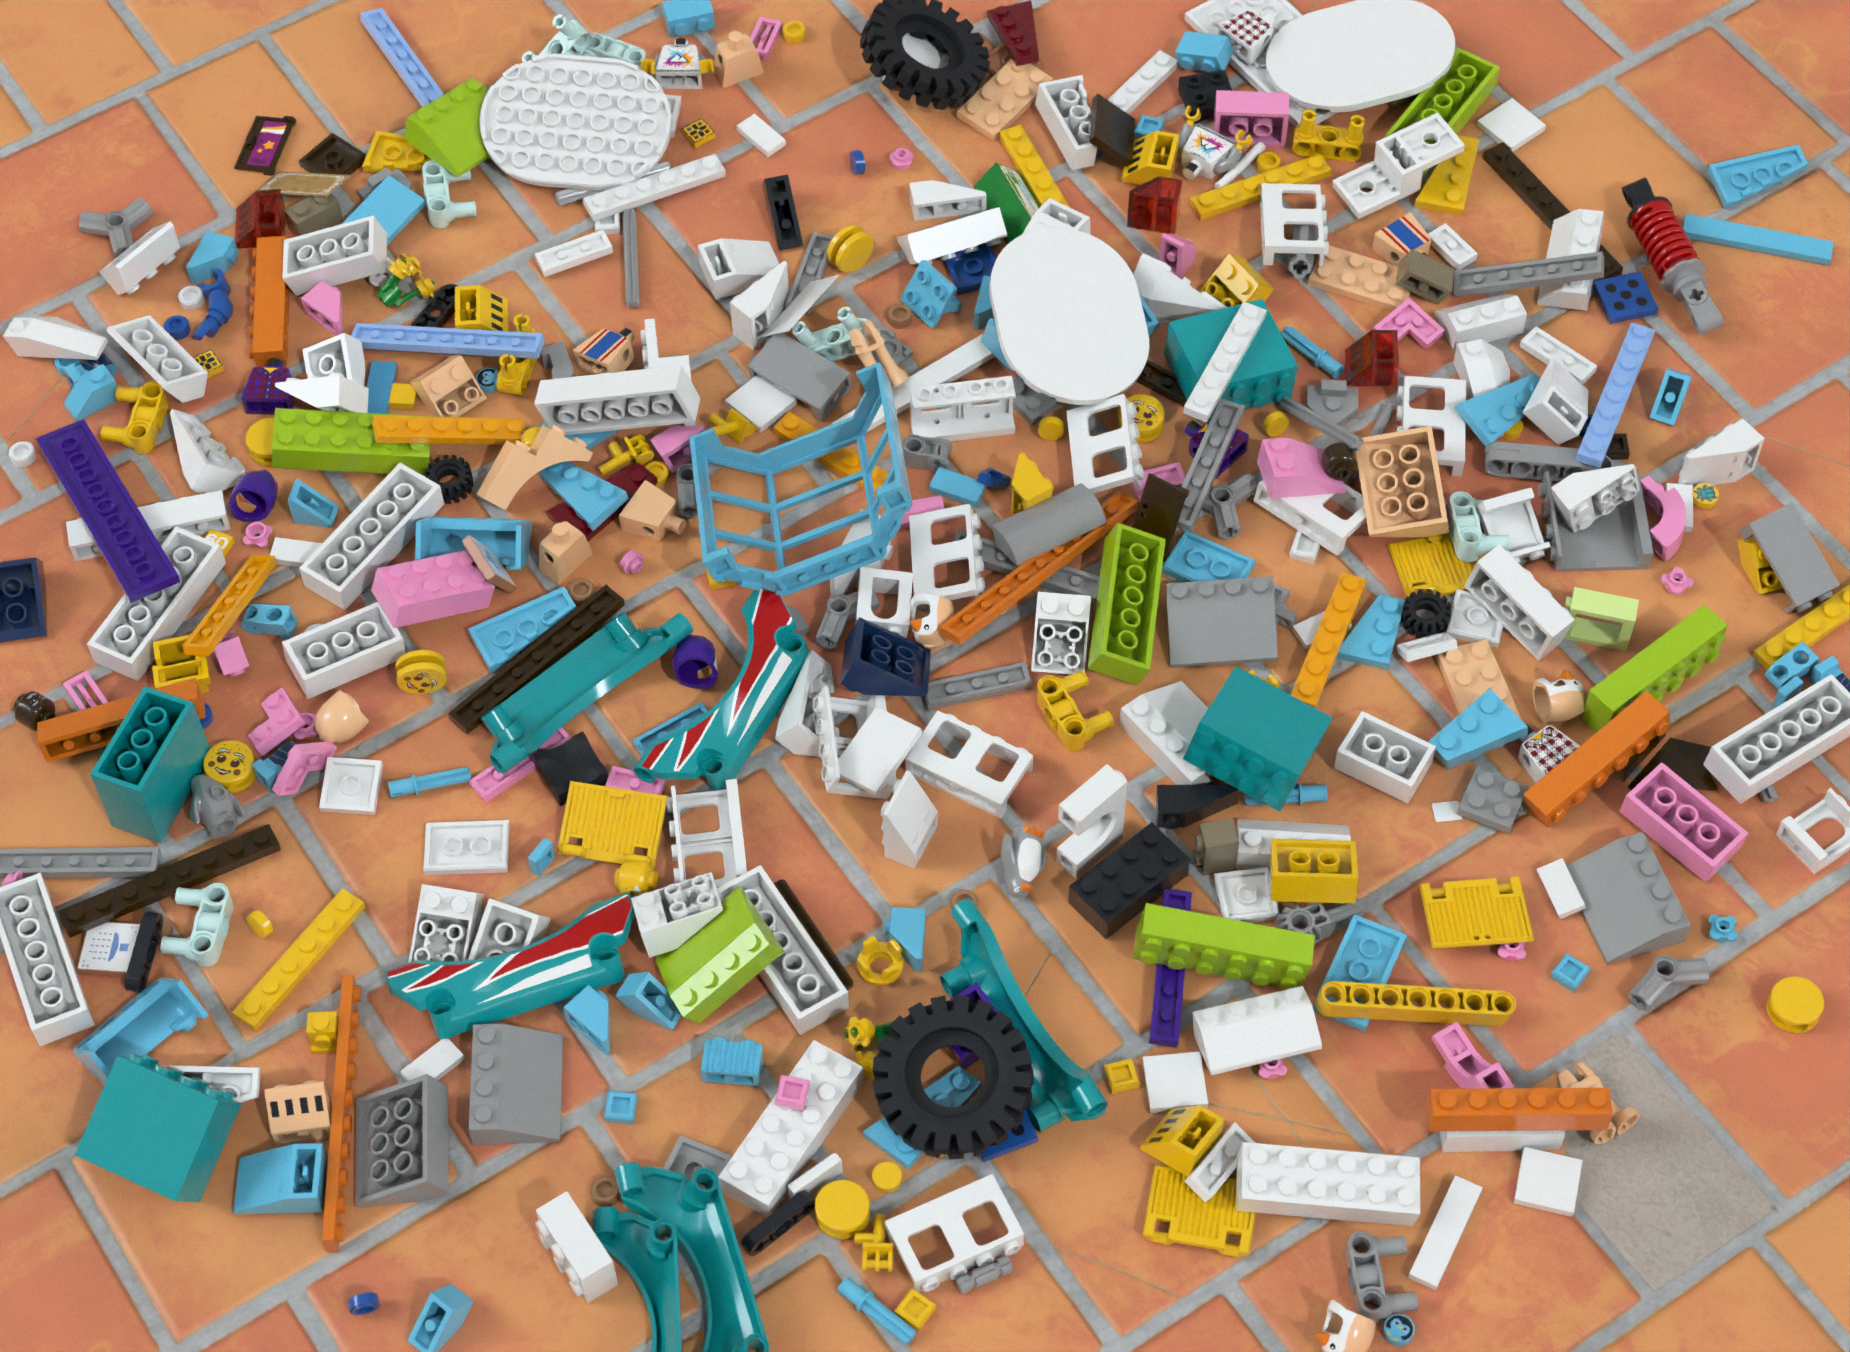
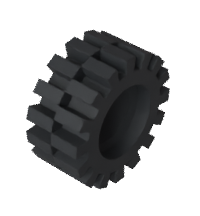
M443 455V460L437 457L435 458L436 464L433 462L428 464L429 468L425 470V477L441 486L443 500H446V504H451L453 499H455V503L460 502L459 497L466 499L467 493L470 494L472 492L471 487L474 486L469 463L465 462L462 457L457 460L456 455H452L451 459H448V455ZM448 475L459 477L452 483L440 482L443 477Z
M1418 589L1417 594L1413 591L1410 593V597H1406L1403 604L1401 623L1403 622L1405 630L1409 628L1408 634L1411 636L1415 632L1417 633L1416 638L1420 639L1421 635L1427 637L1445 632V629L1448 628L1451 605L1450 602L1447 603L1445 596L1440 598L1441 593L1438 591L1434 595L1431 594L1432 589H1427V593H1424L1423 589ZM1427 609L1434 612L1436 617L1433 619H1423L1416 614V611Z

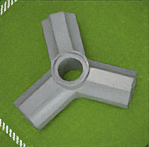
M141 197L121 211H111L108 214L85 211L81 213L79 218V230L82 233L109 236L116 258L134 244L131 230L150 217L153 211Z
M1242 473L1226 485L1221 484L1211 487L1202 507L1210 511L1214 517L1218 537H1222L1224 540L1233 539L1241 532L1235 507L1255 494L1258 486L1255 478L1250 473Z

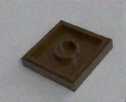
M331 133L300 159L299 164L300 167L309 173L352 175L363 165L367 154L334 133Z

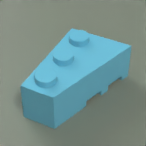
M1489 688L1429 740L1428 743L1436 746L1434 756L1449 770L1480 757L1481 754L1492 749L1501 748L1504 744L1518 738L1527 737L1528 726Z

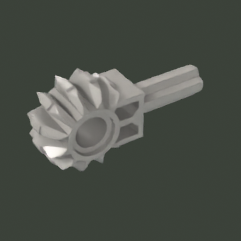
M1356 898V904H1337L1324 909L1321 903L1307 904L1304 908H1299L1297 903H1295L1292 909L1285 906L1282 914L1277 916L1276 928L1315 935L1314 946H1316L1317 940L1329 935L1331 924L1353 917L1354 914L1363 913V902L1361 899ZM1294 926H1301L1304 929H1298Z

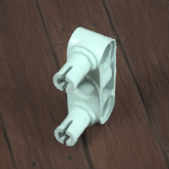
M559 14L553 19V25L559 32L548 42L547 46L538 56L545 54L581 56L590 45L592 35L576 20H568ZM528 51L523 55L522 61L532 60L531 58L537 55Z
M591 33L592 41L581 54V56L623 60L638 66L639 69H641V60L646 59L645 51L642 48L598 33Z
M434 160L424 163L422 167L423 191L430 225L441 229L447 227L451 221H455V218L477 217L475 201L453 203L449 197L448 185H450V182L471 181L470 170L460 177H456Z
M846 306L841 308L837 314L838 319L842 323L811 332L804 322L799 321L792 327V333L801 344L823 357L827 356L832 361L855 355V349L851 345L850 330L858 328L865 340H867L862 329V323L868 321V319L857 318L850 307Z
M1458 491L1451 494L1447 513L1449 534L1453 541L1457 558L1464 562H1474L1479 556L1485 555L1486 552H1490L1499 544L1509 551L1510 537L1508 534L1498 536L1482 534L1476 507L1484 500H1476L1469 493Z
M222 883L210 884L207 888H202V890L178 887L175 894L176 904L199 907V910L195 916L191 936L187 939L163 936L160 945L161 953L185 956L190 961H196L201 967L213 966L220 958L234 909V903L229 890Z

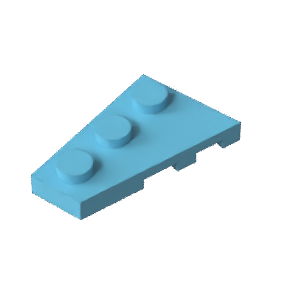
M1379 594L1343 642L1337 658L1388 670L1405 600Z

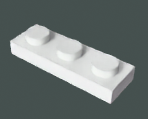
M600 230L535 253V259L544 277L609 255L613 253V248L604 230Z
M1537 326L1520 342V348L1546 365L1554 358L1582 385L1596 372V364Z
M1235 1122L1226 1129L1184 1181L1204 1202H1207L1214 1196L1237 1167V1154L1242 1142L1255 1143Z

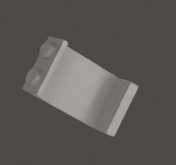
M778 333L773 337H769L763 349L750 359L748 365L751 379L758 374L812 407L814 418L821 422L826 419L853 387L850 372L784 333Z
M1793 503L1749 523L1739 531L1744 540L1754 536L1791 600L1792 604L1784 609L1786 614L1794 610L1799 614L1812 607V601L1817 599L1821 603L1834 596L1832 591L1840 586Z

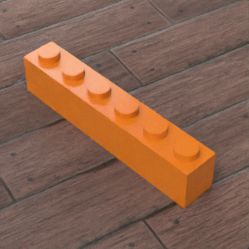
M287 236L257 238V248H253V260L256 263V267H252V278L255 286H251V296L254 305H250V314L254 322L249 325L250 338L253 339V344H249L248 349L249 357L254 359L256 367H267L268 360L271 358L280 359L283 362V367H287L290 288L282 279L284 240L287 239Z
M196 678L155 689L193 702L199 719L206 718L204 696ZM139 694L37 722V741L46 762L108 746Z
M1645 691L1523 794L1524 805L1547 827L1553 822L1561 821L1567 814L1568 809L1574 804H1581L1593 788H1599L1607 781L1608 776L1612 772L1624 768L1629 758L1635 753L1643 752L1649 745V741L1656 735H1663L1670 726V712L1648 691Z
M1610 1088L1431 1089L1427 1101L1429 1131L1607 1130L1613 1116Z

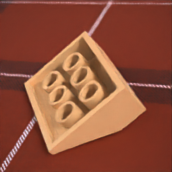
M1432 426L1363 437L1364 444L1361 445L1360 450L1355 452L1369 537H1429L1449 533Z

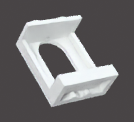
M861 567L857 586L856 622L860 617L907 638L910 625L913 573ZM872 588L877 593L898 595L897 612L893 617L881 619L873 614L871 611Z
M1830 788L1827 790L1822 801L1795 819L1788 816L1782 820L1776 836L1815 874L1850 850V807L1842 796L1837 795ZM1824 819L1837 820L1844 827V836L1824 850L1806 832V830Z

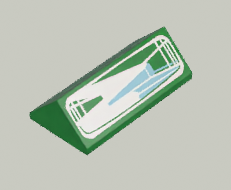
M996 162L974 185V190L986 192V210L1000 208L1008 235L1003 237L1007 245L1023 234L1033 215L1040 208L1019 172Z

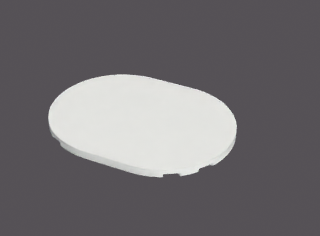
M1356 0L1302 15L1282 27L1273 37L1267 49V75L1273 87L1279 93H1289V98L1298 102V105L1311 110H1316L1317 108L1327 109L1332 113L1356 111L1406 98L1432 87L1436 80L1441 76H1445L1452 65L1455 54V37L1451 26L1441 14L1418 1Z
M567 54L535 56L531 58L532 60L519 65L515 64L506 70L494 86L490 87L482 103L480 131L489 156L509 176L524 183L537 186L603 191L638 180L647 174L662 158L672 133L670 104L660 84L652 76L639 69L638 66L619 59Z
M1061 227L1041 228L1024 233L1011 241L1001 251L990 276V301L1002 353L1010 368L1017 372L1024 380V383L1038 393L1042 392L1056 398L1055 401L1075 405L1097 404L1105 399L1118 396L1130 388L1137 381L1146 364L1149 353V335L1136 280L1123 258L1100 239L1078 230Z

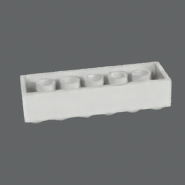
M682 365L540 380L534 405L550 429L555 425L566 431V435L695 422L700 396Z
M399 463L299 568L304 586L346 610L374 580L377 568L386 567L416 535V521L433 517L444 505L441 486L404 464Z
M175 527L161 547L176 570L180 583L132 603L124 594L87 643L93 661L139 681L155 660L153 642L172 637L226 564L219 544Z
M1831 674L1713 745L1703 765L1741 804L1850 736V693Z
M761 865L717 888L720 901H722L737 887H742L783 948L784 952L764 968L759 975L799 1035L849 1008L848 991Z
M41 873L0 887V937L31 1031L39 1046L95 1026L51 895Z
M813 1040L789 1075V1077L810 1080V1088L804 1111L775 1106V1095L718 1177L723 1194L765 1218L779 1208L788 1194V1184L800 1177L864 1083L863 1067Z
M1242 1142L1237 1154L1236 1211L1413 1226L1420 1216V1158Z

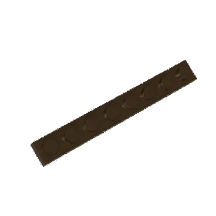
M1504 142L1484 151L1483 159L1551 231L1555 219L1570 213ZM1600 244L1599 252L1602 251L1605 257L1604 278H1598V280L1622 274V265Z
M604 585L448 713L449 719L468 735L483 722L481 717L486 712L501 704L552 666L625 606L624 599L608 585Z
M267 824L61 909L58 913L69 938L172 896L176 894L178 887L191 888L280 851V844L272 828Z

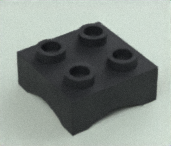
M1226 70L1179 77L1178 92L1183 100L1185 109L1191 106L1189 116H1195L1198 108L1201 113L1200 119L1194 122V124L1205 119L1214 118L1216 90L1232 91Z
M583 731L574 735L560 746L534 754L536 766L560 806L566 804L570 781L600 786L606 785L608 772L598 759Z

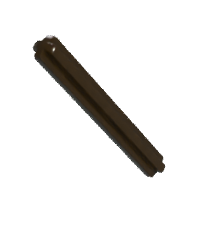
M783 879L775 882V887L846 990H850L853 987V980L792 889Z

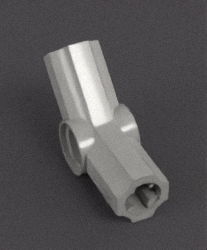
M1309 224L1294 226L1293 240L1314 241L1315 228H1312ZM1289 253L1287 270L1291 271L1295 278H1304L1306 274L1312 273L1314 254Z
M707 462L709 479L721 470L723 466ZM692 463L684 464L677 470L676 489L678 515L687 519L694 518L698 515Z
M873 588L871 611L879 608V602ZM858 591L846 596L836 594L828 599L827 609L815 638V642L822 648L831 650L838 647L845 627L850 623L851 619L856 618Z
M1667 955L1659 956L1654 960L1648 972L1629 992L1628 998L1639 1010L1649 1011L1662 994L1672 986L1707 984L1709 981L1708 962L1705 958L1674 959ZM1659 971H1663L1668 975H1663Z

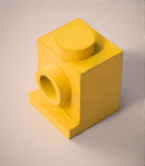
M337 1011L308 1012L306 1034L311 1045V1054L336 1053L339 1023Z

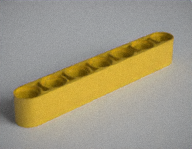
M1332 981L1324 984L1315 1000V1007L1321 1015L1327 1017L1448 1024L1458 1022V1024L1502 1026L1516 1009V1000L1510 993L1505 991ZM1325 996H1331L1336 1002H1330ZM1354 998H1360L1364 1004L1356 1002ZM1382 999L1390 1001L1392 1006L1385 1004ZM1411 1001H1416L1420 1007L1414 1006ZM1439 1002L1446 1004L1449 1009L1443 1008ZM1467 1004L1473 1005L1476 1010L1470 1009ZM1495 1005L1502 1007L1505 1012L1499 1011Z

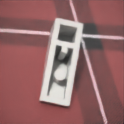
M935 180L909 183L910 203L914 221L974 214L986 210V192Z

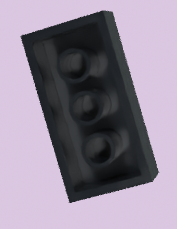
M1151 822L1069 886L1068 903L1095 930L1107 939L1142 912L1146 903L1152 904L1163 895L1164 888L1171 889L1188 876L1190 858Z

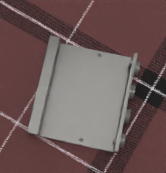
M1636 469L1640 491L1637 492L1636 496L1629 501H1623L1615 506L1611 513L1600 516L1588 528L1580 529L1573 533L1556 511L1551 487L1556 484H1552L1549 471L1544 473L1543 481L1538 484L1539 498H1543L1544 502L1541 506L1542 518L1547 521L1545 525V539L1550 540L1551 547L1548 549L1549 561H1553L1555 572L1649 569L1654 553L1638 469Z

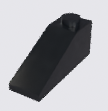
M788 174L764 179L762 187L779 251L802 247L803 241Z
M1157 785V828L1176 829L1178 827H1186L1234 806L1239 802L1240 790L1231 785Z

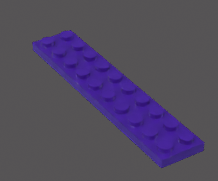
M82 419L36 438L40 450L130 603L180 583L176 570L85 420Z

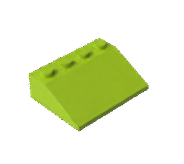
M473 77L408 116L404 140L456 177H460L490 157L480 131V111L489 89Z
M740 886L721 901L722 912L680 947L660 954L655 958L669 996L684 1018L699 1024L784 952Z

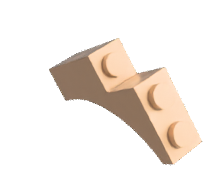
M543 425L531 447L516 440L515 444L506 440L477 495L506 511L517 491L533 475L546 467L560 462H589L593 452L586 449L588 444L576 437L573 440L566 438L567 432L553 425L550 429Z

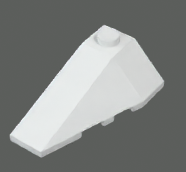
M1144 253L1141 255L1133 276L1140 295L1154 316L1178 320L1227 308L1207 292L1195 290L1189 285L1191 281L1186 277L1181 280L1171 273L1170 270L1172 268L1166 263Z
M49 316L13 318L3 335L18 357L98 360L108 343L106 337L59 317Z
M342 333L303 349L308 376L328 377L329 373H342L345 378L357 380L360 385L364 386L365 360L360 340Z
M1482 339L1457 343L1454 366L1460 380H1466L1468 400L1510 383V369L1501 350Z
M175 409L170 411L181 467L189 487L197 493H207L210 491H224L235 486L241 476L247 473L243 464L236 457L230 458L225 453L227 448L222 443H218L210 438L211 432L194 415Z
M813 650L808 652L779 718L775 739L782 746L797 755L819 756L820 741L819 735L816 734L817 718L816 712L813 711V700L824 686H828L830 697L834 692L831 665ZM832 711V718H833L834 716L837 715V712H833V711ZM834 726L835 736L840 737L839 728Z
M161 1065L166 1068L167 1066L177 1068L184 1072L183 1076L202 1079L209 1083L208 1087L215 1090L220 1088L234 1094L233 1099L243 1103L259 1098L261 1068Z

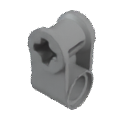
M909 435L904 438L902 449L907 467L934 472L939 467L948 469L949 462L947 458L952 450L950 441L943 438Z

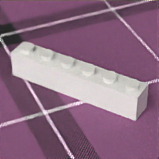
M222 490L138 507L159 544L164 543L175 527L198 536L207 535L210 529L219 532L231 530L227 504ZM81 518L66 522L69 547L75 562L103 556Z

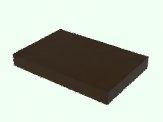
M1097 94L1092 99L1089 142L1128 167L1133 160L1135 118L1100 94Z

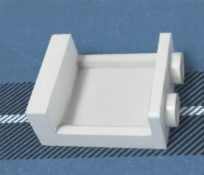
M1532 488L1484 500L1476 507L1485 535L1498 536L1508 534L1510 537L1509 552L1513 554L1518 563H1521L1520 559L1529 557L1530 561L1545 556L1544 552L1551 547L1550 542L1544 543L1530 502L1535 497Z

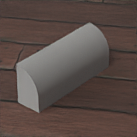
M1080 483L992 526L996 546L1016 566H1019L1033 557L1044 554L1055 547L1106 524V519L1094 494Z

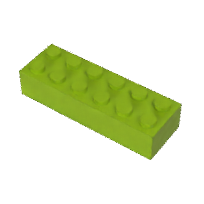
M1458 47L1455 50L1452 65L1445 76H1441L1434 82L1432 87L1422 91L1385 137L1435 113H1439L1457 135L1496 88L1500 67ZM1429 139L1425 140V142L1428 143V144H1435V143H1436L1435 140H1434V141L1429 140ZM1430 168L1424 170L1422 175H1425Z
M275 408L272 468L389 474L399 463H402L425 476V470L429 468L428 464L430 463V444L376 443L372 420L374 416H431Z
M1117 523L1106 536L1088 662L1089 670L1137 685L1150 671L1166 539L1121 523Z
M1705 604L1590 689L1581 720L1596 733L1645 691H1648L1658 702H1661L1665 694L1669 691L1675 692L1686 678L1695 677L1703 665L1707 662L1711 664L1719 657L1721 653L1719 649L1726 639L1724 635L1728 624Z
M1146 903L1136 928L1132 959L1140 960L1145 964L1157 963L1168 965V967L1176 970L1185 968L1202 975H1220L1229 980L1241 979L1251 981L1260 986L1272 985L1287 990L1303 985L1312 967L1315 935Z

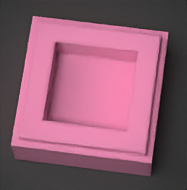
M781 1075L775 1097V1106L804 1111L810 1088V1080Z

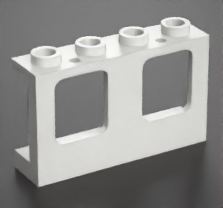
M1261 184L1260 215L1263 265H1273L1274 253L1318 254L1319 266L1323 267L1324 256L1328 257L1329 242H1325L1327 241L1328 227L1323 225H1326L1327 214L1326 210H1322L1325 209V195L1321 194L1320 184ZM1312 193L1315 195V209L1284 208L1282 206V194ZM1284 225H1316L1317 240H1287L1284 238Z
M1012 376L910 388L912 435L958 441L1015 434L1013 399L1016 398ZM1001 400L998 403L972 405V403ZM950 406V407L947 408V409H941V410H932V411H922V410H921V409H929V408H938V407Z
M1404 376L1403 386H1398L1397 401H1401V406L1397 407L1396 421H1401V426H1397L1396 432L1408 430L1411 427L1421 428L1432 426V429L1443 430L1444 449L1436 451L1438 465L1451 466V476L1462 477L1465 464V421L1454 407L1466 401V380ZM1411 387H1425L1444 390L1445 408L1443 410L1411 408L1409 406V389Z
M1125 394L1105 399L1097 404L1084 405L1067 411L1074 486L1082 483L1094 494L1133 482L1138 491L1142 490L1141 479H1144V471L1141 464H1139L1142 452L1136 438L1140 437L1138 426L1134 422V417H1137V411L1134 403H1130ZM1114 407H1121L1123 425L1120 429L1093 437L1090 436L1088 418L1091 414ZM1119 448L1126 449L1127 468L1125 470L1099 478L1094 477V456Z
M1264 480L1258 483L1254 502L1337 556L1344 550L1346 539L1363 523L1367 522L1363 495L1344 484L1346 488L1345 493L1270 499ZM1331 499L1354 515L1348 520H1343L1325 509L1323 505Z
M970 504L909 516L914 595L926 593L955 600L970 596L978 598L982 593L986 592L985 582L980 573L984 571L983 559L981 555L979 556V550L983 548L980 534L977 533V529L981 528L979 514L973 512ZM960 516L966 517L967 536L965 539L939 545L932 544V523ZM963 559L969 560L970 580L967 583L935 588L934 568L936 565ZM928 604L917 606L921 611L930 613V606Z
M824 686L818 696L814 697L813 711L816 712L817 718L816 734L819 735L820 741L819 757L822 758L823 764L821 776L822 780L825 781L827 793L886 800L891 795L897 781L896 772L878 797L853 784L838 782L840 780L838 757L843 754L853 739L836 737L832 718V711L852 714L856 718L857 731H859L876 707L887 712L885 695H872L868 702L830 697L828 686Z
M937 710L905 758V769L910 771L915 778L998 818H1002L1007 811V800L1026 771L1031 773L1033 770V755L1024 748H1017L1006 743L998 736H991L983 732L975 725H968L959 721L952 714H945ZM939 729L966 742L956 758L950 759L928 748L929 743ZM986 752L1014 765L1004 781H996L976 771V767Z
M737 779L726 780L727 789L680 795H676L675 786H671L672 797L667 798L668 814H674V820L669 821L670 836L676 837V844L671 845L673 861H678L679 868L674 869L675 884L686 880L684 860L687 856L708 853H721L723 855L725 876L722 879L714 880L717 888L747 873ZM711 805L718 808L719 830L688 835L682 833L680 811L682 809Z
M993 1174L885 1221V1233L890 1243L894 1242L914 1282V1290L917 1292L932 1291L943 1281L950 1278L951 1280H956L958 1276L967 1273L968 1270L993 1262L995 1258L1004 1254L1006 1256L1012 1255L1024 1246V1232ZM992 1202L1006 1225L1008 1234L986 1245L979 1246L975 1243L962 1215L982 1204ZM938 1226L941 1228L953 1251L954 1258L932 1269L924 1270L920 1266L908 1239L910 1236L930 1227Z

